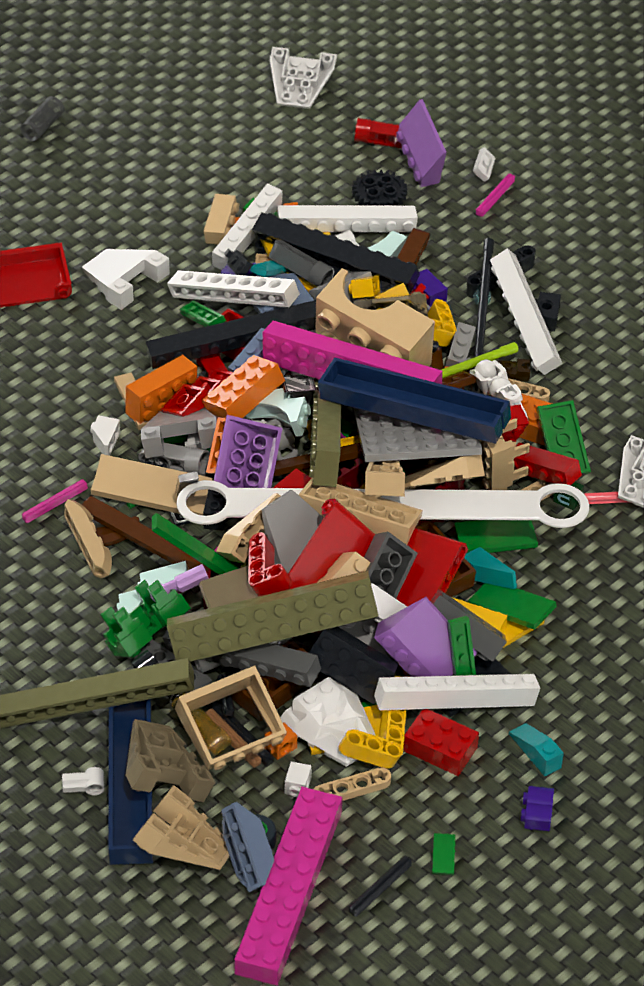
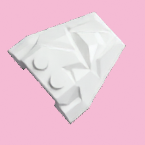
M327 677L297 696L293 700L292 707L285 710L280 717L282 723L285 722L297 734V738L300 737L306 740L308 746L312 748L316 746L324 750L326 756L346 767L357 760L343 755L339 750V743L347 731L355 729L376 736L358 695L331 677Z

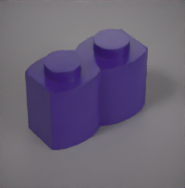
M529 786L528 792H524L523 805L527 806L526 809H522L521 821L525 822V829L550 831L554 788Z

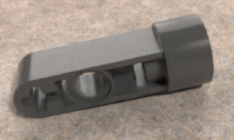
M275 240L269 254L270 259L308 280V283L315 287L332 280L334 268L322 261L315 260L282 240Z

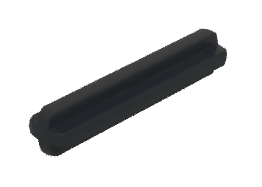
M219 674L217 681L228 677V675ZM231 694L221 699L223 714L226 717H232L235 711Z

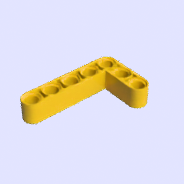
M435 299L428 311V318L435 321L433 340L438 341L440 346L446 347L450 344L457 329L448 304L441 299Z
M382 710L379 737L355 729L348 730L339 743L340 752L347 757L390 769L394 767L403 753L406 710Z

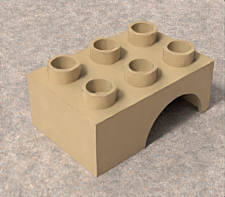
M343 268L316 297L315 333L428 367L431 365L434 320L399 300L386 308L378 310L364 309L354 305L344 293L345 277L348 271Z

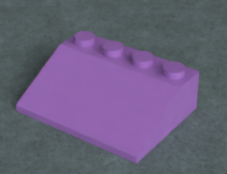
M421 99L399 124L396 138L398 142H401L402 151L408 158L409 167L413 169L415 181H418L420 187L440 183L447 152L423 99Z
M226 415L213 481L222 483L228 488H271L283 428Z
M427 597L378 622L374 638L410 677L452 676L454 674L447 619Z

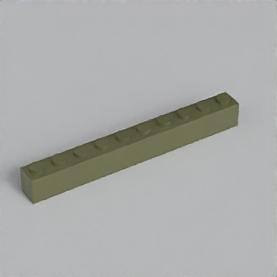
M186 658L0 695V728L193 691L194 670L189 659Z

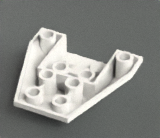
M273 47L270 65L277 105L310 109L334 71L337 54L321 53L320 59L317 60L289 56V49Z
M631 435L623 450L618 498L644 508V440Z

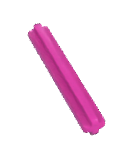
M508 173L476 208V215L483 217L513 184L515 175Z
M81 479L23 512L22 519L26 523L33 521L68 499L87 490V483Z

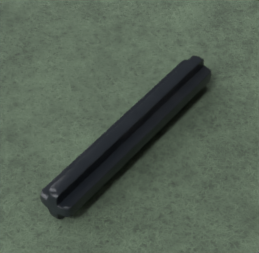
M407 856L399 859L349 906V913L354 917L362 913L412 866V860Z

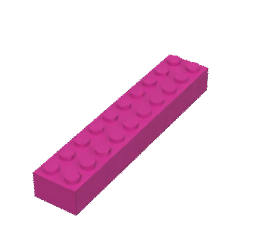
M272 321L263 331V358L278 363L280 368L320 379L333 358L336 357L442 384V370L284 323Z
M301 787L274 856L275 861L266 884L262 887L235 957V975L278 986L342 814L341 796Z

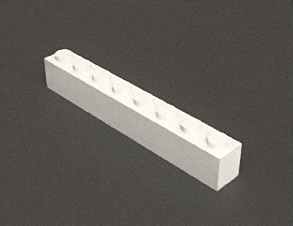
M277 206V218H286L297 225L303 224L309 229H317L321 232H345L348 230L351 232H411L413 228L417 227L418 219L415 206Z
M507 248L490 259L493 266L491 270L498 278L497 284L504 292L502 294L503 298L509 303L508 310L515 318L514 324L521 332L520 338L527 346L525 350L533 360L531 362L533 368L546 375L563 363L518 259Z
M535 674L379 678L374 697L379 710L534 706L540 686Z

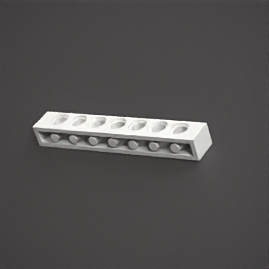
M178 270L167 283L173 298L290 307L300 295L293 279Z

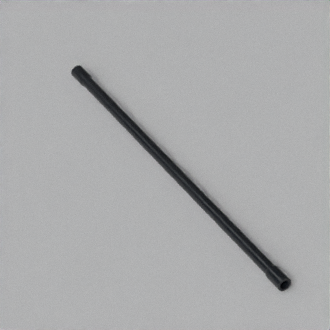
M492 238L484 239L483 263L474 357L482 355L484 350L491 273L490 259H492L494 240ZM477 383L471 384V392L480 393Z

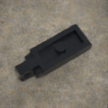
M228 248L224 253L229 258L227 263L236 275L246 276L253 266L248 258L237 249L233 252Z

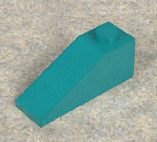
M481 547L465 555L464 558L476 570L475 581L510 589L517 588L515 571Z
M527 723L509 731L512 739L544 777L562 768L564 752L552 738Z

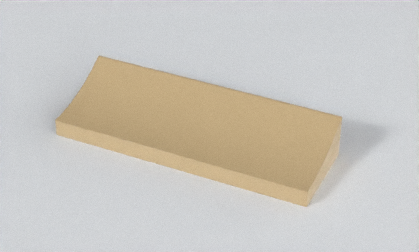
M101 454L91 488V495L180 514L177 509L178 496L176 485L178 476L188 472ZM198 475V481H213L211 477ZM209 489L196 491L188 497L186 505L190 511L203 516Z
M313 478L299 493V496L322 517H325L322 514L323 503L328 499L335 498L375 534L390 532L406 545L423 512L421 509L381 497L373 498L370 495H365V492L338 484L336 487L313 485Z

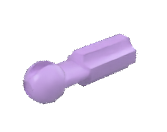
M203 564L175 576L174 580L161 585L167 594L171 592V589H175L178 593L199 585L200 581L209 579Z

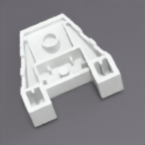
M106 249L82 266L84 273L97 285L98 290L103 292L106 300L120 310L134 301L133 285L129 281L139 273L146 275L157 283L170 274L169 258L156 250Z

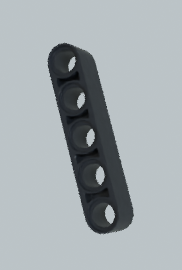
M525 245L512 252L516 255L523 273L534 267L536 255L534 247ZM482 269L467 278L466 294L470 298H478L480 295ZM492 270L490 273L489 292L498 287V278Z

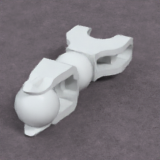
M482 360L476 365L475 369L470 370V374L476 376V383L484 395H491L495 398L510 401V406L521 405L527 417V413L521 404L523 400L521 390L516 384H511L508 380L506 369L496 360Z

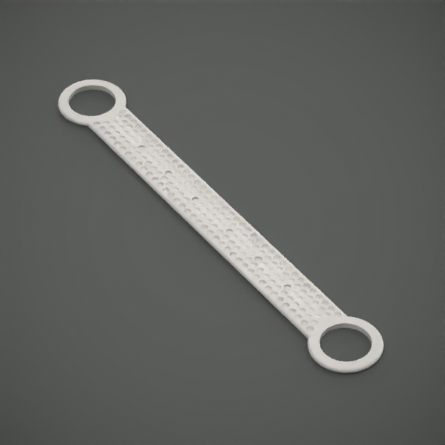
M203 480L189 484L179 493L177 509L186 520L192 523L211 525L227 518H245L274 493L282 496L289 490H293L299 495L303 488H228L216 481ZM550 484L538 490L405 489V497L383 495L381 497L423 510L420 520L540 521L555 528H569L581 523L589 513L587 497L579 489L567 484ZM209 489L221 493L226 499V505L220 512L214 515L202 516L190 511L186 501L192 493ZM355 489L361 492H365V489ZM565 493L578 501L580 510L573 517L557 519L545 514L540 507V502L548 494Z

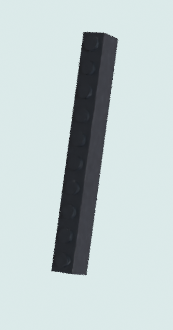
M261 212L252 228L255 237L272 244H274L275 240H282L314 259L351 272L371 271L372 276L379 275V282L391 286L404 283L408 292L412 291L420 276L417 266L412 262L406 263L395 256L389 257L380 251L369 250L366 246L355 245L349 240H340L332 234L326 235L320 230L309 229L303 224L297 225L286 218H277L272 213L266 214Z
M316 300L146 341L147 355L152 369L159 368L181 355H184L189 360L246 347L261 328L266 329L272 321L307 331L315 330Z

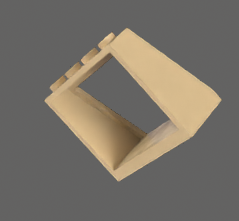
M256 666L180 696L175 707L180 721L208 770L213 768L219 770L225 767L227 762L232 760L238 762L251 752L257 754L263 751L267 745L272 744V746H276L284 741L283 739L287 734ZM247 689L272 734L212 759L190 711Z

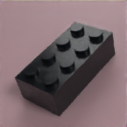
M338 626L322 630L308 652L318 655L321 666L320 672L331 677L372 704L376 702L374 694L379 678L392 677L398 666L397 662Z

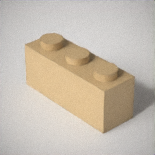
M215 194L204 229L207 244H219L231 227L234 226L235 214L239 212V203L236 202L235 195Z

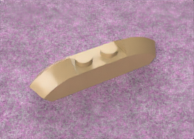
M68 499L65 503L64 517L93 575L98 578L109 576L112 567L111 553L109 548L103 546L101 537L96 535L95 525L91 522L93 516L83 505Z

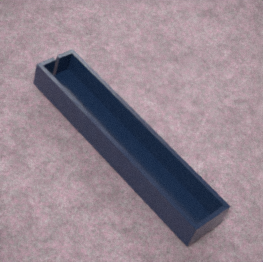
M336 357L333 358L318 381L320 399L494 444L497 443L503 433V429L506 428L511 419L510 401Z
M151 699L109 707L110 865L153 863V854L141 849L133 841L136 834L153 814L152 791L146 792L132 789L126 777L133 721L137 719L152 722Z

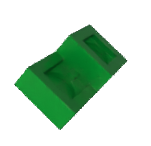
M434 833L432 874L454 876L455 834Z

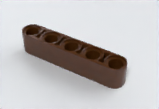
M413 228L397 258L403 262H412L417 265L428 244L430 233Z

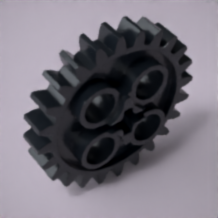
M373 170V173L367 171V175L361 174V177H356V181H353L352 197H355V202L359 201V206L363 204L364 206H399V204H403V200H406L408 188L405 180L401 179V176L395 177V172L389 174V171L383 173L382 170L379 172Z

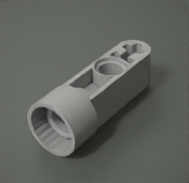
M164 443L163 456L145 458L144 449H142L138 458L142 463L151 461L152 464H166L169 469L188 473L198 472V475L205 476L207 474L206 469L210 452L198 448Z

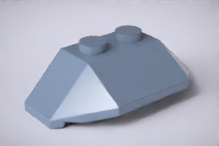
M235 802L221 810L223 816V838L237 878L247 887L248 892H253L266 884L275 860L261 819Z

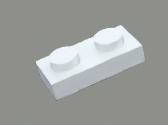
M485 147L479 150L473 169L476 176L480 177L484 182L490 178L495 157Z

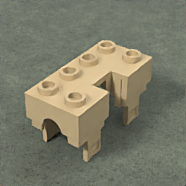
M517 419L510 420L506 428L503 429V433L516 429ZM502 434L496 444L480 440L485 475L482 476V482L485 489L507 490V487L513 485L514 480L528 476V466L514 470V458L529 453V443L516 447V442H512V440L505 442Z

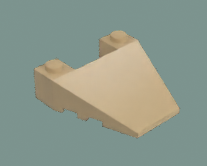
M469 455L438 461V459L427 461V465L420 466L405 476V489L436 488L444 482L485 476L481 455Z
M274 493L227 531L216 552L229 561L245 563L249 554L250 538L259 532L265 534L262 508L281 495Z
M174 785L153 812L157 815L153 813L133 839L141 849L146 850L150 854L219 870L230 856L221 831L217 827L213 829L206 821L208 817L204 813L200 815L193 807L195 804L193 800Z

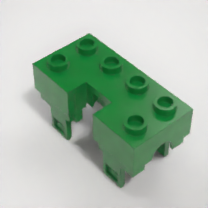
M143 580L134 587L143 601L142 607L137 606L128 614L124 607L115 612L110 606L100 614L109 627V630L103 635L106 638L105 643L113 655L135 657L141 652L140 649L153 639L151 636L155 632L162 629L163 626H167L168 618L185 615L190 606L182 594L177 593L175 589H171V592L167 594L158 580L150 586L146 580Z

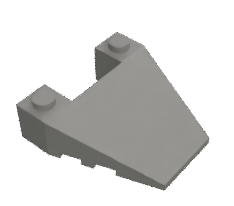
M205 408L184 417L160 411L141 428V441L145 458L164 455V438L199 433L202 449L211 448L217 423L216 416Z
M289 490L262 508L264 531L275 549L274 565L281 564L287 573H289L324 519L293 490Z

